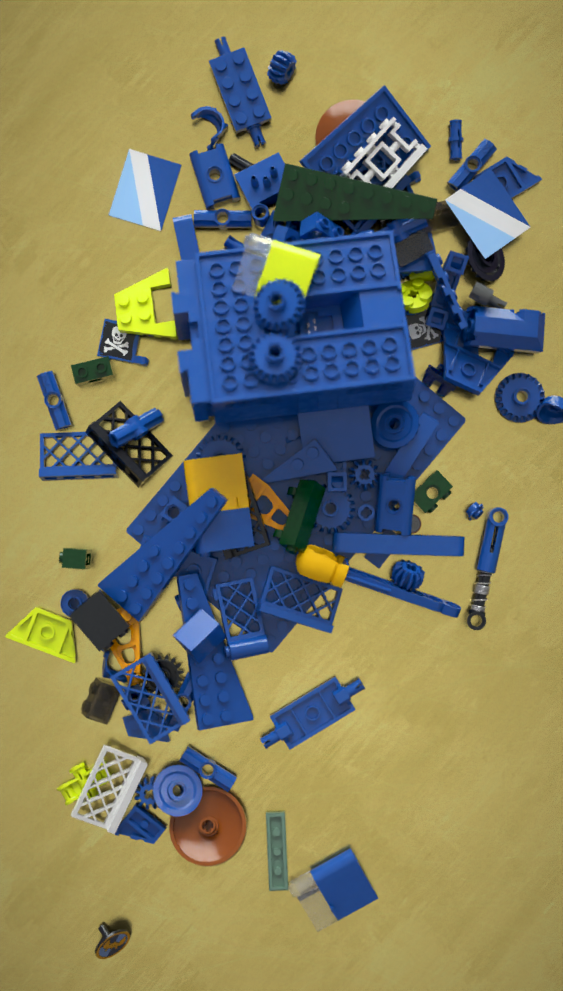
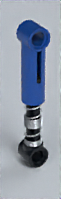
M501 507L493 508L487 513V523L477 570L480 574L477 575L479 578L474 589L473 605H471L465 616V624L473 630H481L486 624V607L484 605L485 601L488 600L486 596L489 595L490 577L496 572L504 530L509 516L507 511ZM495 512H500L502 515V519L498 523L493 519ZM474 615H478L480 618L478 625L471 624V618Z

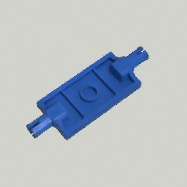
M221 37V42L218 38L214 42L220 57L209 60V64L235 132H250L255 148L260 147V143L263 146L266 144L260 128L263 123L272 120L246 50L243 47L231 52L226 37Z
M336 676L270 715L275 725V730L260 738L262 744L264 743V747L267 749L276 742L284 740L289 750L355 711L356 709L350 701L351 697L365 689L364 685L358 678V680L344 687L341 686Z

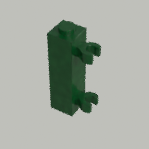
M300 479L297 488H288L287 495H293V502L283 531L275 529L273 534L274 538H279V544L286 548L285 551L288 553L304 552L307 548L326 489L315 480Z

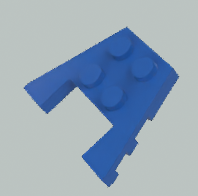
M446 322L444 328V380L479 396L514 355V352L496 349L492 361H489L457 346L462 329Z

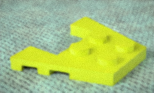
M168 268L114 294L117 324L120 333L146 334L159 338L169 337L174 340L178 339L175 320L157 324L155 320L152 290L171 287Z

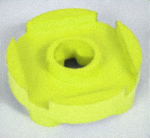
M415 278L413 281L401 283L404 310L415 314L429 307V303L433 299L432 289L428 284L424 283L423 279Z

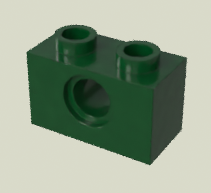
M109 356L71 365L74 381L77 386L115 378L112 361Z
M436 470L415 490L414 504L423 513L427 511L431 513L438 507L436 503L441 498L445 500L452 493L450 489L453 486ZM429 488L436 490L437 494L434 499L427 496Z
M63 548V552L59 554V563H62V568L90 569L92 550Z

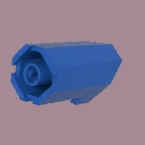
M481 306L467 308L466 312L469 315L464 318L468 327L462 329V339L467 341L464 343L465 346L536 354L543 352L545 313L528 309H520L519 312L514 313V309Z

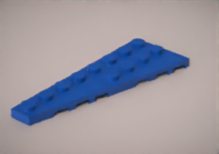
M210 488L97 586L138 622L142 621L228 499L215 488Z

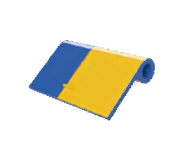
M242 453L184 460L189 506L210 488H215L228 499L196 544L195 553L199 554L200 557L211 556V552L254 546Z

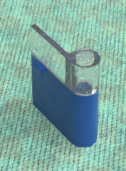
M351 848L290 881L291 886L288 887L293 898L297 896L317 932L378 899Z

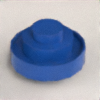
M79 589L67 591L60 601L62 611L69 616L71 612L88 599L87 594Z

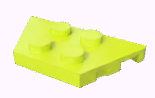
M35 607L5 636L29 647L76 663L73 621Z

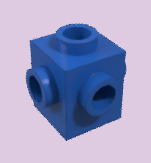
M139 684L130 686V688L142 690ZM129 690V701L138 704L140 693ZM143 694L140 705L150 707L151 703L148 700L150 695ZM121 700L125 709L129 710L124 700ZM139 707L138 714L146 709Z

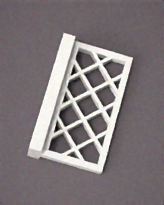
M103 745L75 804L71 817L107 829L108 832L115 834L148 765L146 760L138 755L133 756ZM106 752L113 753L116 759L105 764L103 758ZM126 759L133 761L129 768L122 770L121 761ZM117 763L120 772L109 775L107 767ZM105 769L107 777L97 781L95 778L96 773ZM122 775L124 780L122 785L114 788L112 779ZM109 781L112 789L101 793L99 785ZM97 787L99 795L88 799V790ZM114 793V802L106 805L103 797ZM101 798L104 806L93 811L90 803ZM88 804L91 812L85 815L79 814L80 807ZM105 810L107 813L105 821L96 820L95 814Z

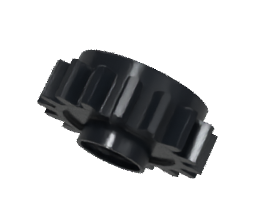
M159 654L156 661L160 668L168 673V681L175 691L174 687H181L178 682L184 681V678L180 676V674L184 673V670H179L181 663H175L176 657L170 660L169 654L165 658H162V655ZM143 669L142 672L146 674L147 669ZM146 680L145 688L150 687V693L156 691V684Z

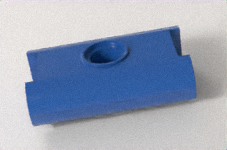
M215 144V149L199 154L197 150L189 154L206 209H214V204L227 200H232V203L241 199L224 144ZM217 173L220 175V178L212 180L210 175Z
M380 473L375 531L382 533L386 529L401 531L402 536L411 535L416 477L409 475L406 479L390 477V473ZM391 501H397L400 507H393Z

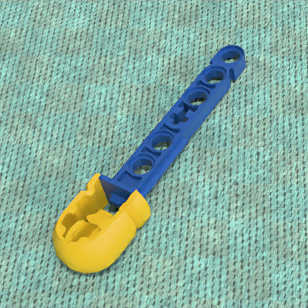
M309 544L304 552L297 554V571L299 574L324 583L331 582L334 586L340 588L346 580L457 618L461 611V607L453 602L418 590H406L403 587L400 588V585L392 581L351 568L346 557L336 556L327 549Z

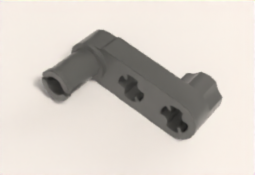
M476 282L468 296L482 306L488 305L492 308L504 309L498 306V304L504 307L507 305V302L492 295L494 290L479 282Z

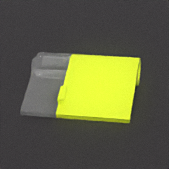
M254 233L246 236L243 243L245 250L232 290L256 297V292H259L261 286L266 285L268 281H274L276 278H285L298 285L306 298L312 276L315 274L320 261V254ZM277 300L274 304L280 305L282 300Z

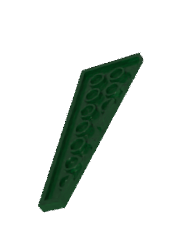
M285 163L273 221H302L315 212H319L329 220L433 219L438 199Z

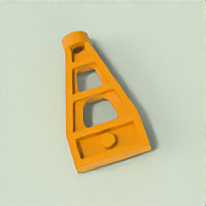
M252 474L249 480L256 501L260 496L264 495L268 497L273 505L270 513H261L264 524L283 531L285 524L280 525L272 520V516L276 510L280 509L288 517L289 509L268 484ZM248 497V502H249V507H250V505H251L252 502H251V499ZM250 513L251 519L258 521L257 517Z
M124 608L116 610L130 624L128 628L131 630V641L128 644L119 645L116 639H114V644L110 649L121 668L124 669L132 663H125L121 654L123 650L133 648L134 662L141 659L140 622ZM141 663L135 667L134 671L139 676H142ZM126 675V677H127V682H128V684H129V680H130V677H131V676ZM133 677L131 686L144 681L143 679Z

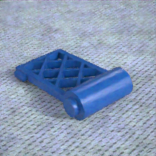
M253 577L216 584L215 589H212L214 601L218 600L226 635L227 646H224L226 658L234 661L269 653V644L264 632L261 613L255 610L258 599ZM249 582L250 592L246 596L238 591L241 584ZM228 587L234 591L229 600L221 595L220 588ZM235 593L245 598L240 608L230 602ZM247 600L254 604L255 609L251 615L242 610ZM228 604L238 610L232 619L225 614ZM239 612L249 617L244 626L234 621ZM251 619L258 623L259 631L251 632L246 629ZM232 623L242 629L238 636L230 637L229 628Z

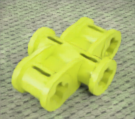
M84 762L69 770L74 775V779L57 788L65 799V805H69L79 798L93 769L91 768L86 771ZM105 769L98 771L95 775L97 781L107 777ZM97 787L88 790V799L99 795Z

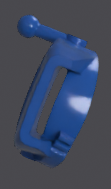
M204 106L195 110L191 114V119L205 118L211 121L217 128V134L211 138V143L207 146L209 151L213 149L215 142L226 131L228 124L224 123V118L217 111V108Z
M102 649L104 657L102 676L110 678L119 671H115L107 665L109 651L108 649L106 651ZM124 674L116 678L117 681L122 683L127 681V677Z

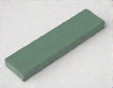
M285 811L266 812L269 891L288 890Z

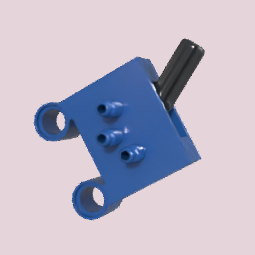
M279 152L256 164H252L233 153L229 158V163L241 170L234 174L236 182L252 211L254 223L259 227H265L270 217L267 206L277 202L285 163ZM260 213L266 214L262 218L257 217Z

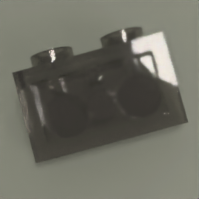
M95 678L94 682L90 684L89 695L82 704L81 713L87 719L107 725L120 695L116 686Z

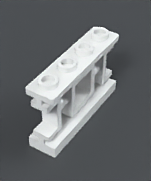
M395 117L390 120L386 118L379 126L381 129L377 135L373 133L366 140L368 145L364 149L360 147L353 155L356 158L352 163L348 161L341 168L343 173L340 176L351 179L356 178L359 181L371 183L370 180L374 175L381 182L388 177L389 179L383 186L393 188L427 148L423 144L419 145L416 139L408 145L395 133L401 124L395 121ZM391 127L392 130L387 135L394 143L388 147L381 141L375 146L374 144ZM399 147L406 154L413 149L414 151L398 168L397 165L401 159L395 152ZM379 150L383 151L393 161V164L384 174L370 161ZM366 155L367 158L362 164L369 169L368 172L363 176L356 169L350 174L351 169Z

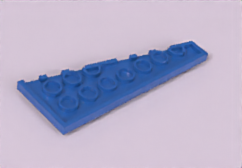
M197 573L176 576L183 625L199 609L205 611L215 620ZM224 641L199 664L187 653L196 724L199 731L254 720L232 661L225 656Z

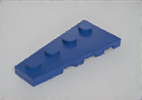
M432 250L424 253L453 323L460 329L468 327L464 318V312L457 302V295L454 289L450 287V278L441 267L443 262L439 253L436 254Z

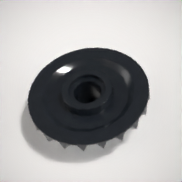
M470 238L467 242L468 247L465 249L468 253L467 256H469L467 265H471V271L475 272V277H480L481 281L497 280L502 275L505 267L502 248L485 259Z

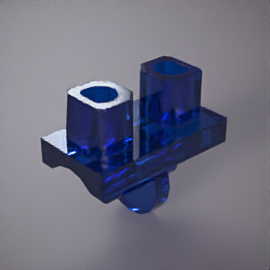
M440 363L437 367L438 369L429 364L425 370L426 373L422 382L430 387L436 379L441 383L437 392L443 397L449 394L450 391H454L457 386L444 380V365Z

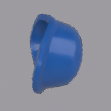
M555 395L546 397L537 409L539 421L544 424L562 423L563 398Z

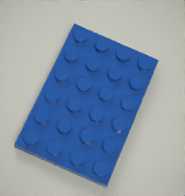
M384 85L299 162L304 168L340 176L343 173L341 168L348 161L352 163L356 158L353 156L360 147L364 149L368 145L366 140L373 133L376 135L381 130L379 126L386 118L390 120L393 117L396 118L395 121L401 124L395 133L408 145L415 139L419 145L423 144L427 150L431 145ZM389 127L374 145L377 146L383 141L390 147L394 141L387 134L392 128ZM399 147L395 152L401 159L397 165L398 168L414 151L413 149L406 154ZM381 151L393 163V161L383 151ZM364 155L349 173L352 174L358 169L367 156ZM376 155L372 159L373 164L377 168H382L381 159ZM362 171L361 174L364 176L368 171ZM374 175V177H373V182H381V181Z

